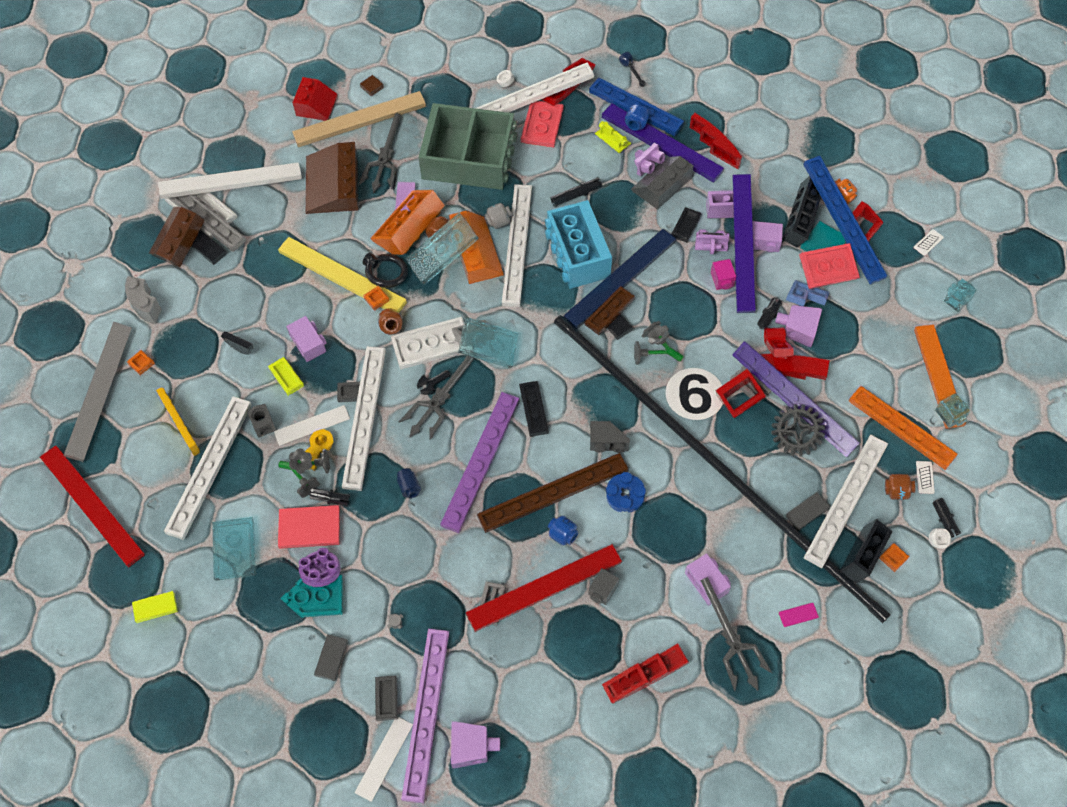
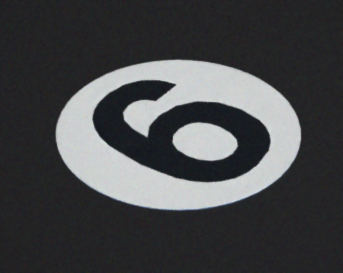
M699 368L684 369L674 374L668 381L666 399L670 408L681 417L690 420L707 419L716 414L723 405L715 391L722 384L715 375Z

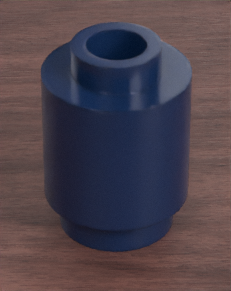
M410 468L400 470L397 473L396 480L403 497L409 499L417 497L421 491V486L415 472Z

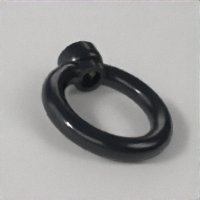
M369 252L363 258L362 264L365 266V275L376 286L383 288L395 287L403 283L408 276L407 264L398 256L391 254L375 256ZM390 261L396 263L401 268V274L393 280H381L373 275L372 268L375 269L379 262Z

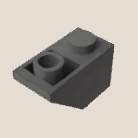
M590 421V451L599 453L605 451L617 453L629 451L630 439L610 421Z

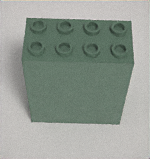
M433 103L418 157L421 179L503 190L504 183L508 182L509 174L507 169H511L512 159H510V156L514 155L515 146L513 143L517 142L518 132H515L517 121L514 120V113Z

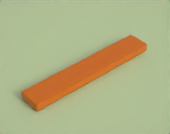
M934 324L917 326L914 332L945 429L963 427L966 425V421Z
M860 386L850 397L849 402L944 470L948 468L958 455L864 387Z

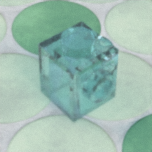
M962 278L958 283L954 282L947 290L948 293L944 302L959 312L972 300L977 289Z
M956 393L940 401L935 409L949 428L954 425L960 426L967 421L966 417L970 413L968 405Z

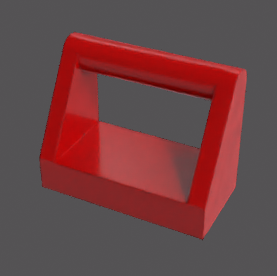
M861 201L852 213L857 222L863 217L873 223L872 227L865 234L869 242L882 226L883 221L867 203Z
M748 369L715 390L717 397L733 418H736L766 397ZM750 382L757 394L733 410L726 398Z

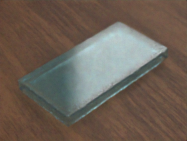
M459 212L405 259L420 282L425 285L478 240L479 237Z

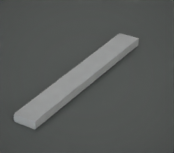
M113 321L63 456L81 462L84 461L132 329L131 327Z

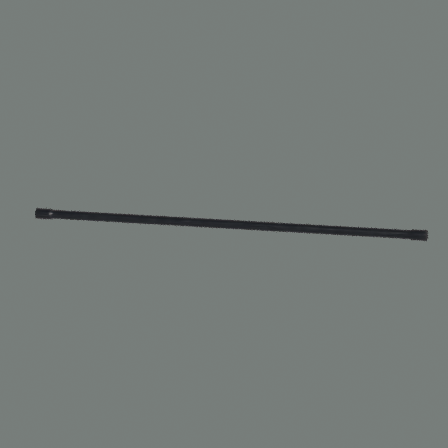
M559 315L554 320V324L565 334H568L805 552L808 551L811 543L582 336L562 315ZM827 558L823 568L883 624L891 614L844 575Z

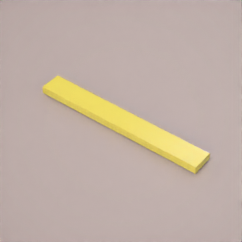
M290 237L278 249L280 254L364 298V294L377 287L367 278ZM380 287L389 298V302L381 306V308L384 310L392 308L400 312L407 303L406 299L386 288Z

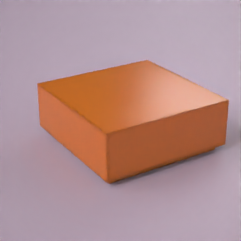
M379 286L363 295L365 301L374 311L389 302L388 296Z
M142 350L127 361L128 365L140 376L155 364Z
M895 543L879 557L894 572L909 558Z

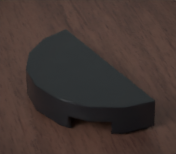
M224 331L221 335L222 339L229 346L242 354L249 355L253 349L252 343Z

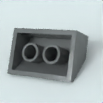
M681 156L666 157L662 164H658L651 174L643 177L631 188V191L658 210L692 179L694 165Z

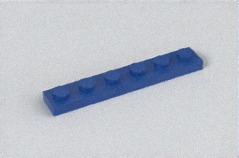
M599 77L589 88V93L618 106L626 112L633 105H642L649 112L647 123L673 136L684 125L683 120Z

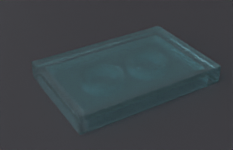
M466 317L464 319L458 353L511 369L514 363L519 333Z
M253 517L212 522L214 580L255 576Z

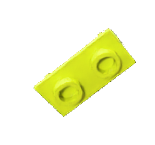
M600 122V129L595 135L616 152H622L631 144L627 137L608 125V122Z

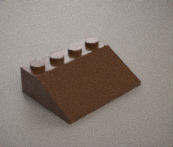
M355 142L336 143L306 156V214L358 211V153Z

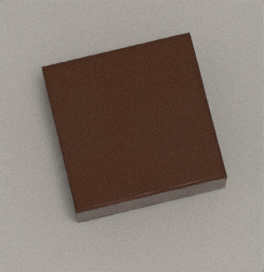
M374 75L360 83V87L370 96L384 88L383 83Z

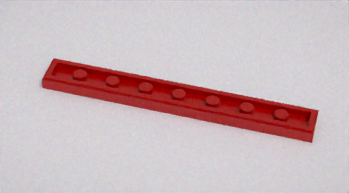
M55 445L40 456L41 460L129 568L145 556V554Z
M613 544L473 608L466 612V616L474 632H477L596 576L601 568L607 571L621 564L622 560Z

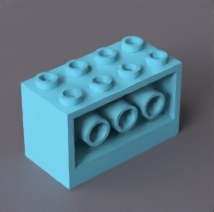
M586 200L547 211L545 235L547 240H550L552 243L550 244L551 251L557 256V266L562 269L563 281L568 284L569 289L606 279L611 274L612 256L589 201Z

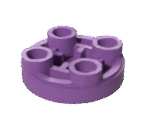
M320 548L299 560L300 577L309 586L323 587L329 585L340 574L339 559L336 555L329 552L327 548Z

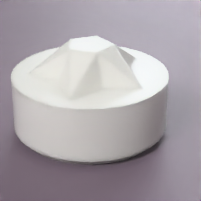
M504 70L497 76V82L501 87H507L514 81V76L509 70Z
M935 528L929 534V542L935 548L944 549L949 546L951 535L946 529Z

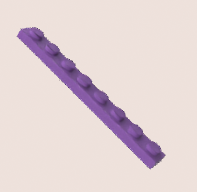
M501 392L440 523L441 527L460 533L519 404L518 397Z

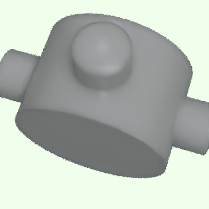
M389 614V624L387 627L389 629L391 627L401 629V619L403 616L401 614Z

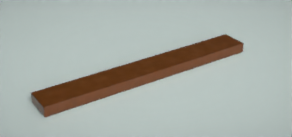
M618 453L477 514V517L484 532L487 533L610 480L616 475L628 472V467L621 454Z

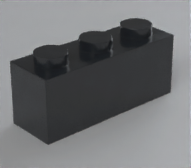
M878 519L863 527L840 571L854 583H858L870 576L893 531Z

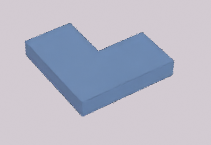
M795 280L786 301L803 307L807 299L825 305L830 292L820 288L809 289L808 284Z

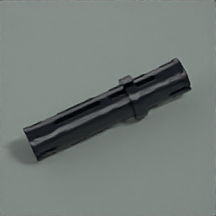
M596 177L588 182H581L576 187L551 196V203H554L553 206L557 207L579 196H586L589 192L602 188L601 180L599 177Z

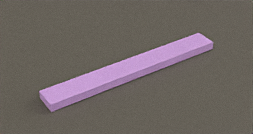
M428 629L402 801L424 804L449 631Z

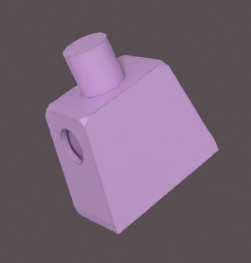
M793 305L789 315L778 312L775 323L786 326L785 333L787 338L811 347L822 309Z
M452 722V768L486 763L487 751H500V737L487 738V727Z

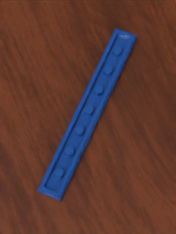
M821 156L804 161L803 165L846 243H850L853 255L869 284L871 285L886 279V272Z

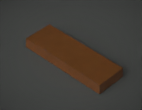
M620 286L585 321V326L600 335L630 305L635 296Z

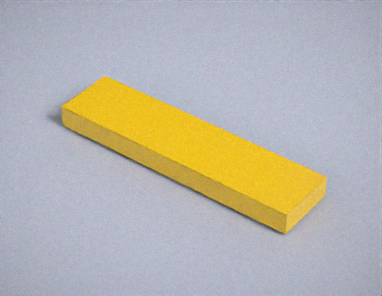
M162 387L157 389L159 397L192 454L196 456L200 453V450L165 389Z

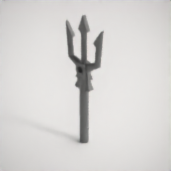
M398 113L394 115L385 146L380 147L378 160L367 163L358 183L360 185L368 179L367 174L371 166H379L375 181L372 182L373 194L380 187L379 180L383 168L391 169V175L387 181L391 189L393 187L396 167L388 161L394 153L391 147L401 115Z
M470 353L467 355L444 387L436 389V394H433L430 401H417L399 420L400 423L411 419V414L419 406L429 407L419 422L411 427L409 438L420 432L419 428L431 412L435 411L439 418L433 427H429V439L431 440L445 418L440 406L445 404V400L451 398L450 394H448L475 359L474 355Z
M708 577L700 581L724 629L720 634L730 646L729 651L723 658V662L734 692L738 676L733 674L729 660L736 653L748 676L747 682L758 691L757 677L753 676L742 650H753L760 661L759 666L770 673L772 671L756 644L741 643L740 635H737V626H731Z

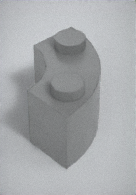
M127 276L125 292L133 309L144 321L156 324L162 309L157 299L150 296L151 290L145 279Z

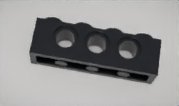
M810 176L799 186L782 238L783 241L796 248L808 239L821 200V196Z

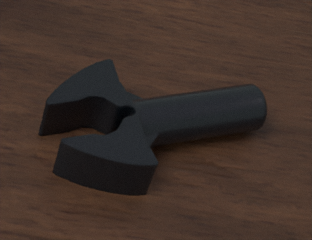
M446 370L431 379L426 378L424 374L417 383V389L427 385L426 388L420 390L421 394H435L434 386L450 377L451 373Z

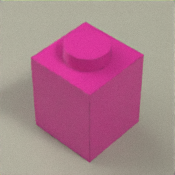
M731 260L712 262L711 275L716 290H726L734 287L736 275Z

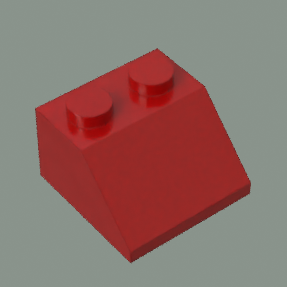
M302 77L292 102L295 114L299 117L322 121L329 120L338 95L320 80Z

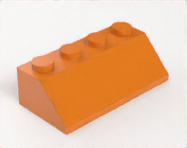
M412 190L370 239L391 254L403 255L409 251V247L413 242L420 238V234L428 227L430 221L441 213L445 205L434 190ZM406 205L410 212L407 209L400 210Z
M469 211L450 214L449 220L452 234L468 283L472 284L503 276L504 273L484 216Z

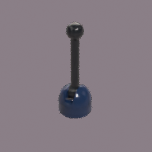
M630 52L623 53L619 57L620 63L624 67L629 66L638 79L639 85L641 87L645 86V81L640 78L632 66V55Z

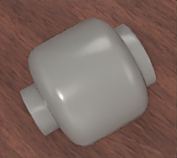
M502 203L489 207L485 214L489 226H493L495 229L508 225L512 216L509 206L505 207Z

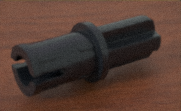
M773 297L767 308L763 309V314L757 322L760 329L767 328L771 321L776 318V313L782 305L780 299L775 304L777 297Z
M312 488L310 499L327 502L328 505L332 503L348 507L350 494L333 492V489L328 491Z
M939 498L933 501L932 504L940 518L938 521L942 522L944 528L950 533L951 538L954 537L951 529L954 530L956 536L960 535L961 531L953 518L954 514H951L945 500Z

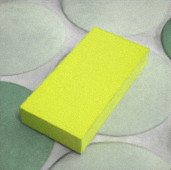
M285 357L268 366L288 396L304 387L303 382Z
M173 591L132 602L136 623L178 612Z

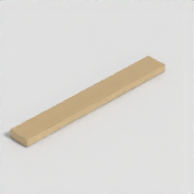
M418 91L294 130L292 133L297 146L301 147L393 118L396 113L402 115L424 108L426 103L421 92Z

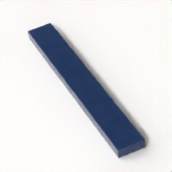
M660 230L563 317L577 330L620 286L625 288L676 242V238L666 230Z

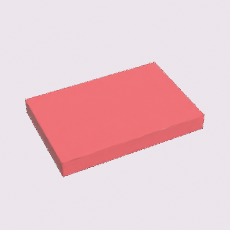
M543 101L531 103L526 116L521 143L554 148L564 105L557 104L552 106Z
M850 243L799 254L809 289L860 278Z
M339 505L279 509V549L339 545Z

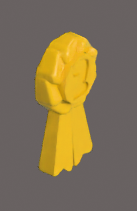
M325 429L313 432L309 439L311 446L305 452L312 455L311 461H314V459L320 457L323 449L329 451L334 443L331 432ZM312 465L311 467L313 471H315L317 468V466Z

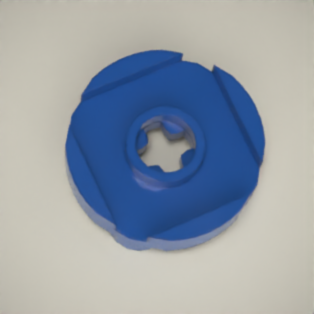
M624 472L616 475L608 482L606 499L614 510L618 512H634L644 502L646 489L638 477L631 475L629 472ZM622 490H629L630 496H622Z

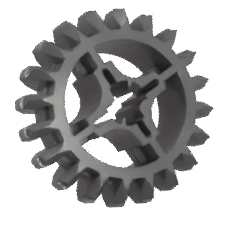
M794 404V410L787 406V413L780 410L779 413L782 417H774L778 423H772V427L776 429L771 431V434L776 436L773 441L774 443L780 442L777 445L778 449L785 446L783 451L785 454L791 450V456H795V452L799 451V456L802 457V451L805 450L806 454L810 455L809 448L811 447L816 451L817 447L814 443L821 445L822 441L819 438L825 437L823 432H819L825 430L824 425H819L823 422V419H816L819 416L818 412L811 414L813 411L812 407L805 411L804 404L801 405V409H798L797 404ZM800 416L809 419L814 426L803 424L800 421ZM794 417L793 424L786 427V429H782L784 423ZM797 422L800 429L803 430L799 434L800 439H798L796 431H793V429L796 430L795 427H797ZM810 432H814L813 437L803 444V437L810 434ZM782 435L794 437L797 445L789 443Z

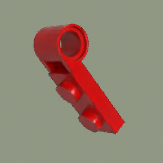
M785 328L764 329V343L774 357L777 359H787L788 356H793L794 349L786 341Z

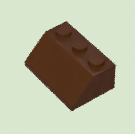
M173 207L149 254L180 268L204 220L198 214L188 209Z

